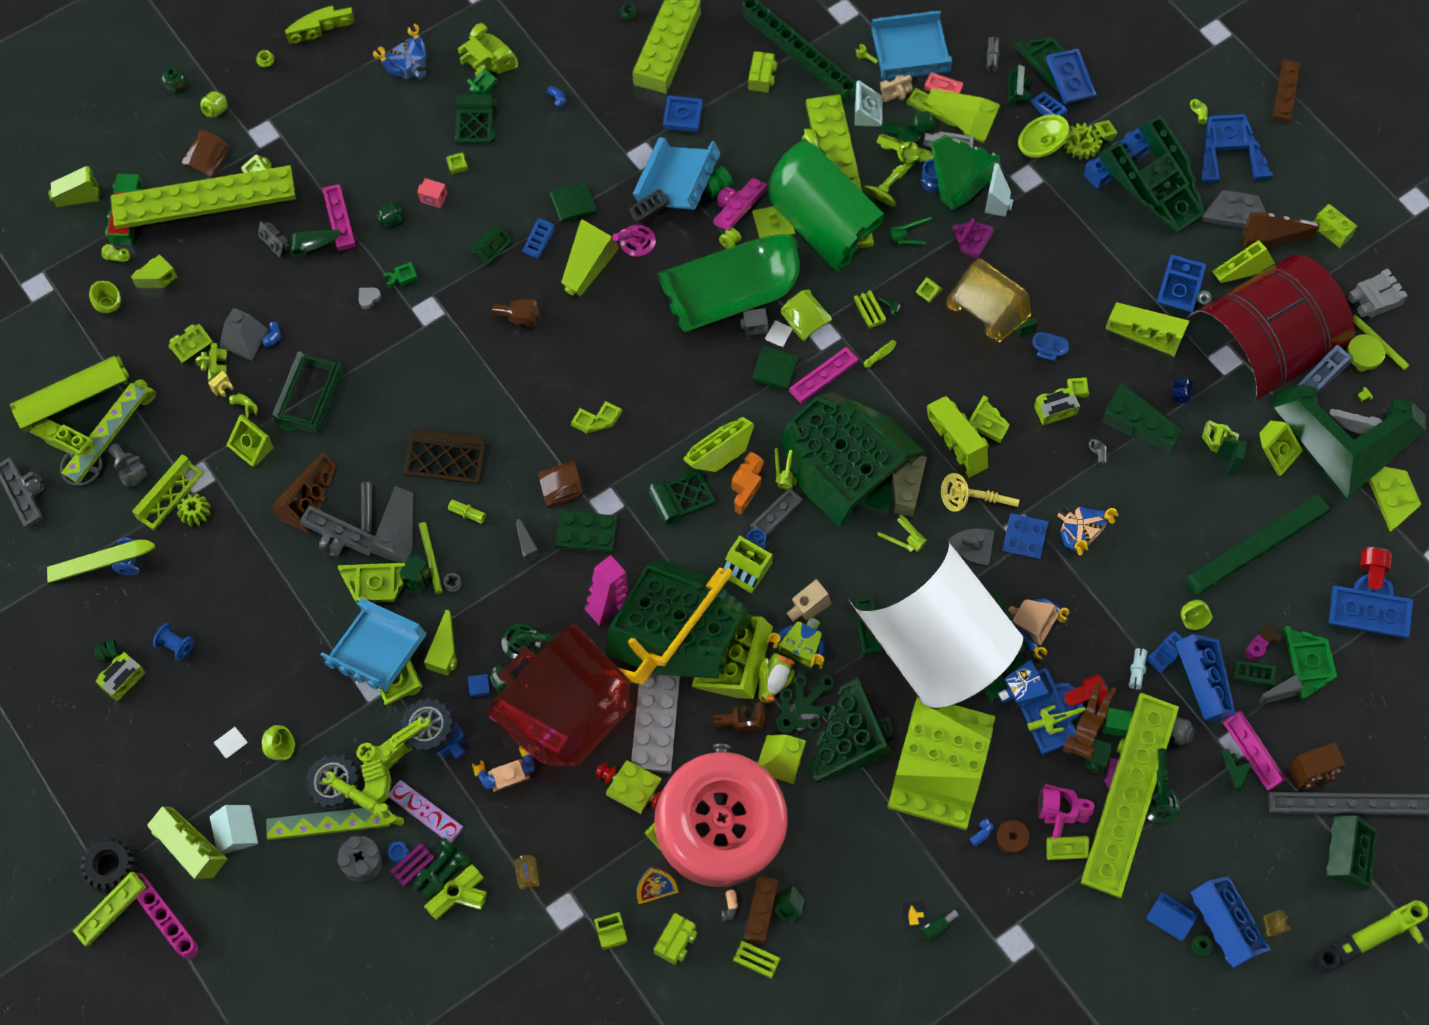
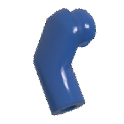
M553 86L548 88L547 93L556 98L555 105L562 108L567 101L565 93Z
M271 322L269 324L270 333L262 340L265 347L273 346L281 339L278 322Z
M989 819L981 821L979 825L982 830L970 838L975 847L985 841L994 829L993 823H990Z

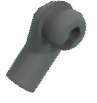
M1091 439L1089 447L1098 455V465H1107V447L1099 440Z

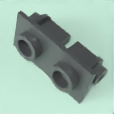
M262 221L260 222L258 235L273 252L281 257L283 250H290V242L283 235L279 236L280 232L272 223L264 224Z

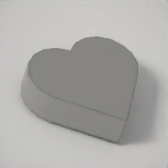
M359 288V304L363 309L371 308L374 303L381 299L380 291L377 288Z

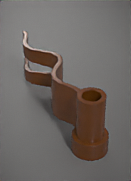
M1097 681L1091 693L1086 711L1078 723L1074 737L1069 736L1065 742L1064 752L1074 753L1089 760L1092 759L1095 752L1092 745L1117 688L1113 687L1097 714H1095L1097 697L1101 682Z

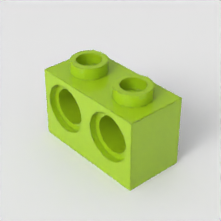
M1330 204L1317 214L1314 221L1319 223L1318 231L1339 248L1352 238L1357 228V225Z

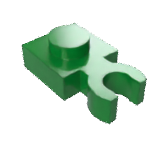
M411 262L395 267V273L388 272L383 275L384 280L392 279L386 282L388 288L394 287L398 282L403 286L418 280Z

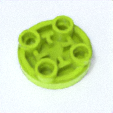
M1367 334L1354 337L1346 349V352L1353 359L1351 363L1359 371L1377 368L1381 365L1386 355L1383 343L1378 338Z

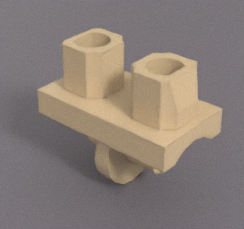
M901 74L896 76L894 81L889 82L885 80L880 82L883 101L887 102L897 97L900 100H904L905 94L913 92L911 85L912 77Z

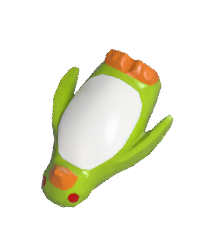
M774 653L769 661L768 658L763 660L759 669L758 697L761 702L771 703L775 700V695L791 683L794 677V670L791 669V665L794 664L793 660Z

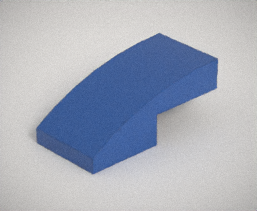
M1173 631L1148 656L1146 661L1162 673L1180 655L1175 642L1183 638Z

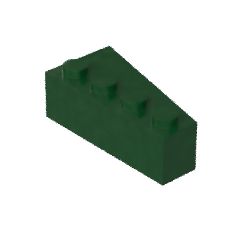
M1123 383L1119 385L1101 421L1169 455L1182 432L1179 427Z

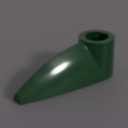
M320 230L295 233L291 236L290 252L293 256L303 257L307 254V251L322 247L341 235V231Z

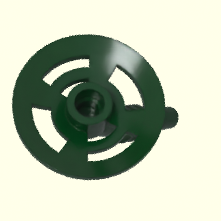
M518 623L512 625L504 632L502 648L511 659L518 661L528 660L539 651L541 641L550 642L552 635L540 633L529 624ZM514 630L515 633L512 635L511 640L506 641L509 633ZM530 642H535L533 649L528 652L526 648L530 645ZM511 647L513 650L521 652V654H515L509 648Z
M1159 748L1157 750L1158 770L1156 771L1158 784L1154 788V790L1159 789V791L1152 795L1149 805L1151 811H1147L1146 818L1156 824H1167L1173 821L1179 814L1180 800L1176 792L1167 786V783H1169V770L1166 767V749ZM1170 795H1172L1175 800V808L1173 807V800ZM1167 811L1170 813V816L1165 818L1156 817L1157 813H1165Z

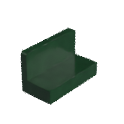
M492 226L469 249V252L477 253L485 264H489L512 239L503 227Z
M1227 437L1223 438L1216 452V457L1230 460L1228 474L1236 475L1244 459L1247 442Z

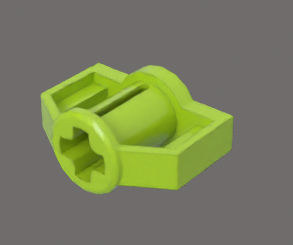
M1210 420L1206 422L1202 438L1212 451L1217 452L1224 437L1238 440L1239 434L1231 431L1228 426L1216 424ZM1211 429L1214 431L1212 440L1209 437Z

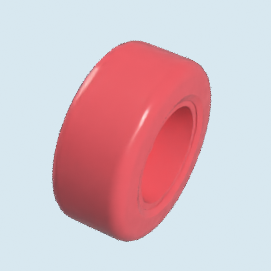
M709 753L685 763L672 775L663 788L655 809V834L663 855L681 875L701 885L711 887L733 886L751 879L775 858L786 835L787 807L779 785L763 766L748 757L735 753ZM714 793H726L728 796L726 804L717 805ZM700 801H704L710 807L707 815L696 813L695 809ZM736 802H740L746 811L745 815L735 816L731 808ZM718 817H720V818L724 817L725 820H724L723 822H722V821L718 822V821H717V818H718ZM706 823L710 829L709 833L705 837H700L695 828L696 824ZM734 824L746 827L745 833L741 838H737L732 833L731 829ZM716 834H724L728 845L722 847L715 846L714 839Z

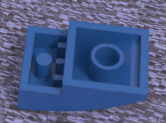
M1171 254L1157 303L1192 313L1207 264Z

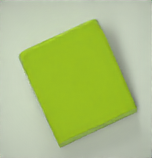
M1109 120L1095 123V127L1104 139L1110 142L1115 139L1118 133Z
M926 277L916 290V293L930 303L943 288Z

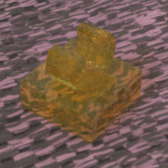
M1277 910L1263 916L1268 936H1276L1291 929L1290 926H1287L1286 919H1288V916L1284 914V910Z

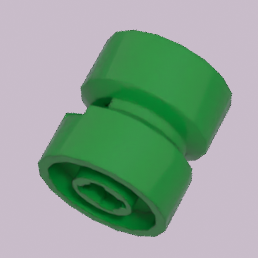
M720 166L713 170L712 175H710L707 186L703 190L709 198L712 199L719 195L724 187L733 186L732 177L726 168Z

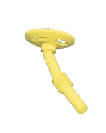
M957 473L947 475L941 485L942 501L946 508L954 512L960 511L966 506L969 496L1018 507L1019 499L998 495V492L994 494V491L990 493V490L986 492L968 489L965 479ZM951 482L953 485L950 489V493L948 494V486ZM950 500H952V502L958 504V506H954V505L950 502Z

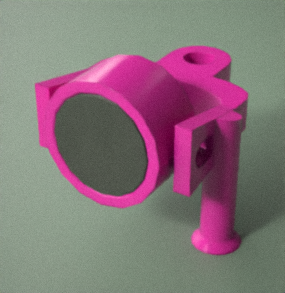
M1048 784L1041 788L1038 816L1041 819H1045V823H1055L1051 837H1061L1064 823H1075L1077 820L1081 823L1089 822L1094 810V803L1092 801L1078 799L1076 793L1070 789H1063ZM1060 798H1065L1068 801L1071 809L1070 813L1059 812Z

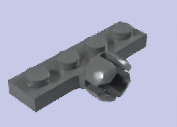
M9 457L0 463V481L22 524L28 529L44 519L34 497L44 490L45 485L44 483L41 484L42 479L33 471L22 476L12 458Z
M308 506L300 520V524L323 535L319 542V548L324 553H327L330 549V556H338L346 546L370 557V549L375 536L312 506Z

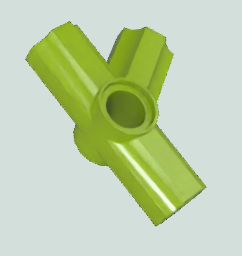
M471 864L457 878L446 883L444 889L424 907L436 921L455 904L481 910L487 893L474 887L484 879L483 876ZM452 889H459V893L456 896L449 895Z

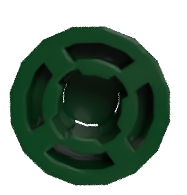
M115 638L107 640L106 643H94L95 654L99 662L106 661L109 657L116 658L120 655Z

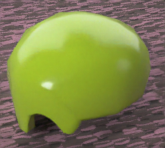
M1202 600L1188 602L1183 606L1180 613L1184 625L1190 630H1199L1206 627L1213 618L1208 604Z

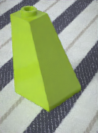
M583 219L579 224L561 282L567 293L572 296L577 294L580 297L619 249L612 236Z

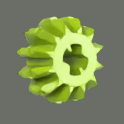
M197 493L194 497L188 494V499L181 498L183 504L177 505L179 518H181L184 524L188 523L191 527L194 523L200 526V521L206 522L205 516H210V504L205 497H200Z

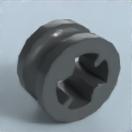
M449 573L444 577L443 583L447 591L457 592L460 590L462 583L458 574ZM453 579L456 585L452 586L450 580Z

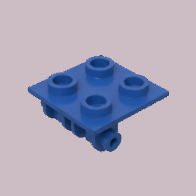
M1010 513L1002 551L1040 559L1049 521Z

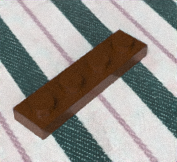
M1283 60L1272 120L1290 123L1301 63Z

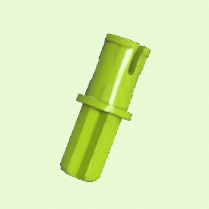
M451 500L448 505L449 511L462 515L464 519L469 518L482 524L486 518L485 512L472 508L470 504L465 505Z

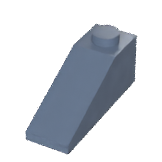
M1337 344L1298 385L1316 387L1318 393L1337 377L1353 359Z

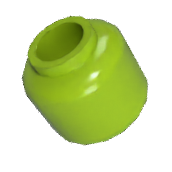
M212 91L201 100V110L208 117L216 118L227 109L226 97L219 92Z

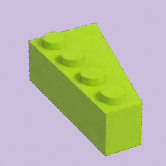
M1116 302L1105 329L1175 356L1189 321Z

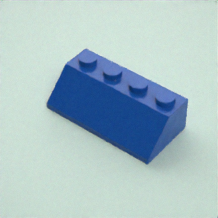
M1229 876L1209 880L1190 892L1195 905L1199 907L1204 916L1205 923L1210 926L1214 933L1215 941L1221 946L1226 960L1233 968L1271 951Z

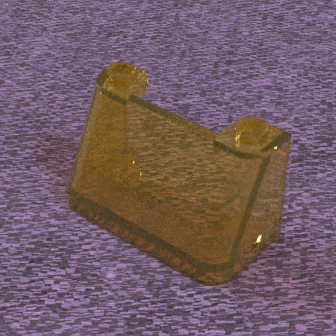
M977 259L971 264L947 296V305L951 310L959 311L963 307L985 323L986 334L998 342L1031 317L1030 300L1027 292L982 259Z

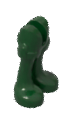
M445 837L439 842L442 849L439 857L427 869H421L412 886L417 891H420L431 881L422 893V896L427 900L443 890V883L455 870L462 866H469L472 862ZM454 856L450 864L440 874L436 875L439 869Z

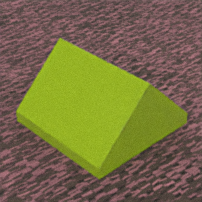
M244 415L239 416L227 446L249 465L255 467L274 447L267 434Z

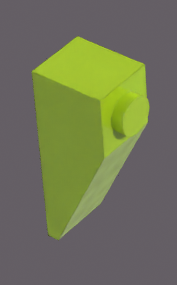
M1258 240L1212 272L1221 283L1260 274L1275 264L1265 246Z
M445 610L424 661L428 670L449 676L451 670L454 671L457 664L452 617L449 610Z

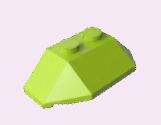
M741 417L738 421H732L721 426L691 447L683 458L684 462L694 469L717 472L746 451L754 427L753 423Z

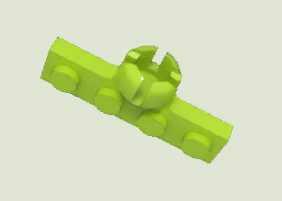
M884 133L878 137L877 143L881 144L882 148L897 150L898 158L901 162L905 161L906 164H911L915 161L923 162L933 159L931 151L920 148L913 142L898 141L897 138Z

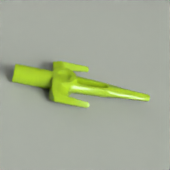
M1052 705L1041 709L1042 719L1028 723L1027 726L1029 731L1045 727L1049 734H1054L1064 730L1063 727L1053 729L1054 724L1081 713L1086 708L1083 707L1049 715L1047 712L1056 707ZM1062 715H1066V716H1064V717H1062V718H1059V719H1057V720L1054 719L1055 717H1059V716H1062Z

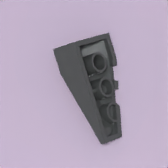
M395 486L371 546L370 553L397 563H405L413 548V493Z

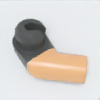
M728 890L726 892L728 910L721 911L723 921L735 919L738 908L736 891Z

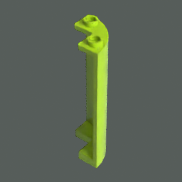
M112 356L11 403L10 407L23 433L31 430L30 425L122 382L125 385L129 384L127 381L129 375L125 367H123L124 365L120 357Z

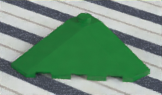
M947 135L931 142L941 201L952 210L970 201L991 181L995 163L999 164L1001 169L1000 157L995 153L990 155L982 148L976 146L972 148L968 143L961 140L953 141Z

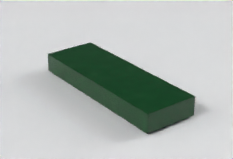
M873 596L853 600L854 608L857 610L875 611ZM855 612L862 655L882 653V647Z

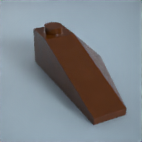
M1251 212L1243 229L1244 249L1258 240L1266 249L1313 237L1318 231L1319 223L1301 219L1292 221L1287 216L1277 218L1273 213Z
M322 452L281 494L271 507V510L284 523L306 533L309 532L311 529L301 525L300 520L308 506L320 510L321 504L325 501L326 496L324 495L327 486L331 483L336 464L325 452Z

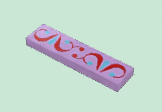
M399 780L390 791L388 798L441 838L445 837L452 843L463 830L462 825L403 781Z

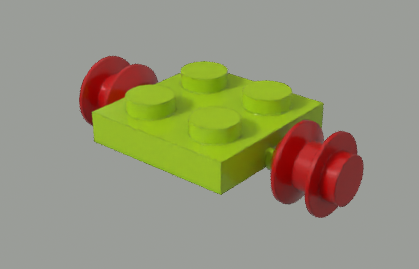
M626 760L618 774L616 766L609 768L608 762L604 765H599L596 771V775H598L597 780L603 778L606 785L611 783L606 791L607 796L642 814L649 801H651L652 809L656 808L662 791L656 794L655 791L659 787L662 778Z

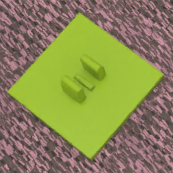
M774 206L752 211L759 238L777 234L795 235L794 227Z

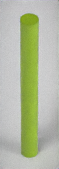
M1357 315L1353 316L1354 324L1365 334L1378 338L1383 343L1386 354L1403 370L1410 366Z
M425 522L419 524V529L435 593L441 594L443 589L427 525Z

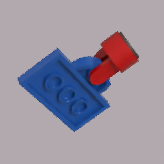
M1368 547L1362 550L1360 568L1369 573L1359 578L1354 584L1353 589L1335 585L1332 587L1328 625L1405 639L1409 638L1413 599L1394 596L1391 581L1384 577V574L1391 570L1392 553L1389 550L1379 547Z
M1046 667L1037 672L1049 692V698L1020 708L1028 724L1042 719L1041 709L1052 705L1056 707L1047 712L1049 715L1083 708V702L1090 699L1097 681L1101 682L1096 707L1101 706L1109 690L1103 677L1099 674L1082 680L1083 686L1074 688L1068 683L1054 685ZM1081 713L1053 725V729L1063 727V731L1049 734L1045 727L1031 731L1042 756L1063 748L1069 736L1074 737L1076 730L1072 722L1078 719ZM1062 715V716H1059V717H1055L1054 719L1057 720V719L1062 718V717H1064V716H1066V715Z

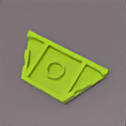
M1384 467L1369 480L1390 532L1394 531L1398 525L1404 522L1421 506L1407 471Z
M405 563L338 565V570L356 604L361 598L372 603L395 602L404 587L399 572L405 566Z

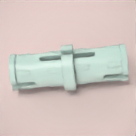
M1140 648L1135 649L1134 661L1130 667L1129 687L1132 689L1135 687V682L1137 690L1142 688L1143 674L1146 673L1145 662L1148 654L1145 649H1142L1141 656Z

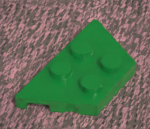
M1286 626L1283 630L1294 676H1298L1302 686V690L1299 692L1301 701L1336 679L1337 673L1328 639L1320 636L1315 637L1304 631L1301 633L1291 630L1292 627Z

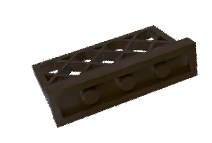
M410 429V443L404 472L406 476L480 484L484 454L487 449L485 437ZM414 443L422 444L425 450L416 455L413 451ZM435 446H441L444 452L435 458L430 450ZM457 448L463 454L454 460L449 452ZM473 450L480 451L479 458L474 462L467 456ZM429 452L433 460L424 466L419 458ZM447 454L452 462L443 468L438 460ZM466 457L471 464L461 470L457 462ZM418 460L422 468L417 472L410 471L411 464ZM436 462L441 470L436 474H432L427 468ZM455 464L460 472L455 476H449L446 470ZM474 467L477 471L476 479L467 478L464 473Z

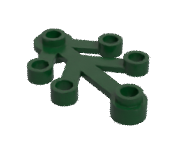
M798 675L793 679L795 686V709L791 713L789 700L792 698V691L790 689H783L779 694L781 699V715L776 719V728L784 734L792 732L794 728L818 729L820 727L818 718L814 717L809 720L795 719L800 714H819L828 717L829 714L825 713L824 708L828 707L830 711L832 708L831 704L809 706L820 694L834 687L835 681L832 676L823 675L817 682L818 686L803 700V686L806 684V678ZM797 678L802 679V685L797 683ZM825 679L830 681L829 686L824 684ZM783 692H787L789 698H784ZM783 720L789 721L788 727L783 725ZM811 721H815L817 726L812 727Z

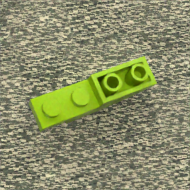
M333 6L302 17L287 28L285 32L289 44L322 37V31L355 24L351 8L334 11Z
M47 418L29 426L31 429L30 433L44 439L47 444L70 454L82 455L92 442L91 438Z

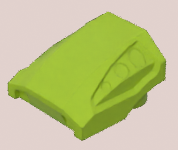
M809 289L795 295L781 309V314L787 320L792 330L803 341H806L808 336L826 323L832 322L830 315L813 297Z

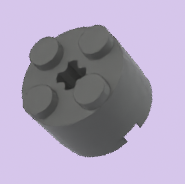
M350 837L341 846L338 853L340 868L348 879L356 883H364L376 878L383 866L381 852L377 845L367 837Z

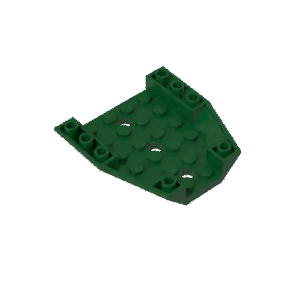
M836 392L816 396L789 420L779 441L787 458L789 450L793 451L791 468L802 491L839 528L854 516L851 509L905 461L911 465L924 453V450L887 415ZM815 418L821 419L818 425L811 424ZM840 442L846 443L843 449H837L836 446ZM866 466L872 468L868 474L861 472Z
M662 559L646 564L609 627L604 654L639 668L643 660L632 650L628 643L630 638H634L648 653L662 657L711 589L707 588L706 585L711 578ZM722 588L665 666H656L652 674L718 679L726 664L724 654L738 629L745 630L753 616V612ZM644 601L651 602L647 607L641 606ZM678 614H685L682 620L675 619ZM711 628H720L717 633H710Z

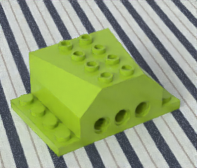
M917 697L887 808L967 830L991 741L995 716L956 705L929 707L924 705Z

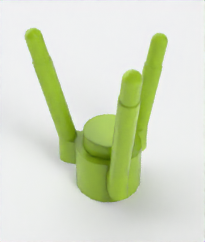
M775 448V483H778L779 488L792 489L797 484L796 476H793V472L790 471L793 451L789 450L786 470L780 474L778 448Z
M900 514V518L897 521L911 534L906 540L909 544L881 532L877 533L878 536L900 545L910 552L913 550L918 552L927 541L902 514Z

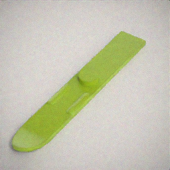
M135 540L47 567L48 583L144 555L153 550L155 544L148 540Z

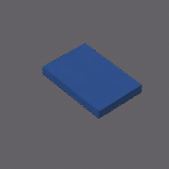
M1079 49L1055 53L1046 57L1064 105L1092 99L1097 96Z

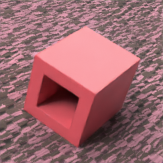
M426 178L423 184L419 185L417 191L420 202L441 208L447 196L445 184Z

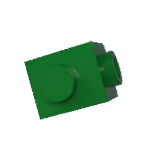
M484 68L474 81L468 79L467 82L471 85L470 89L475 94H488L498 82V79Z

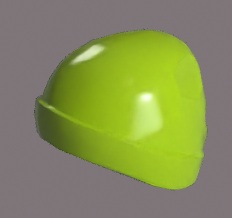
M98 281L91 286L89 298L93 307L98 312L108 314L119 308L121 297L114 284L108 281Z
M273 725L262 737L263 753L272 760H287L292 756L295 749V740L292 733L283 725Z

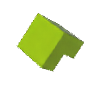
M620 912L594 920L602 950L628 943Z

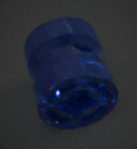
M1183 377L1174 379L1172 400L1179 403L1190 401L1191 393L1189 391L1193 385L1190 379Z

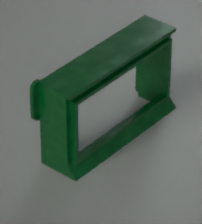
M298 351L272 414L277 429L288 432H295L297 429L319 435L344 373L341 362L337 363L305 355ZM303 365L330 372L311 421L284 414Z

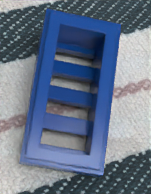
M1045 92L1030 102L1043 116L1059 115L1063 118L1067 117L1068 109Z
M538 218L522 253L539 259L555 233L554 224ZM530 247H535L538 249V251L531 249Z

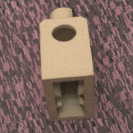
M816 579L792 599L794 607L786 613L792 622L800 616L807 621L810 617H814L831 605L829 595Z

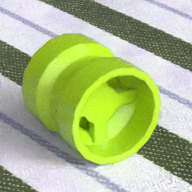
M143 379L133 383L147 393L141 402L142 405H147L154 400L156 392L151 387H148V384Z

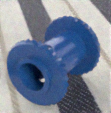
M121 538L117 543L121 545L136 539ZM137 557L112 564V569L123 575H137L140 572V569L135 566Z
M170 623L162 625L153 638L154 647L158 648L164 645L175 652V659L177 661L183 660L189 654L194 644L192 636H187L183 639L173 633Z

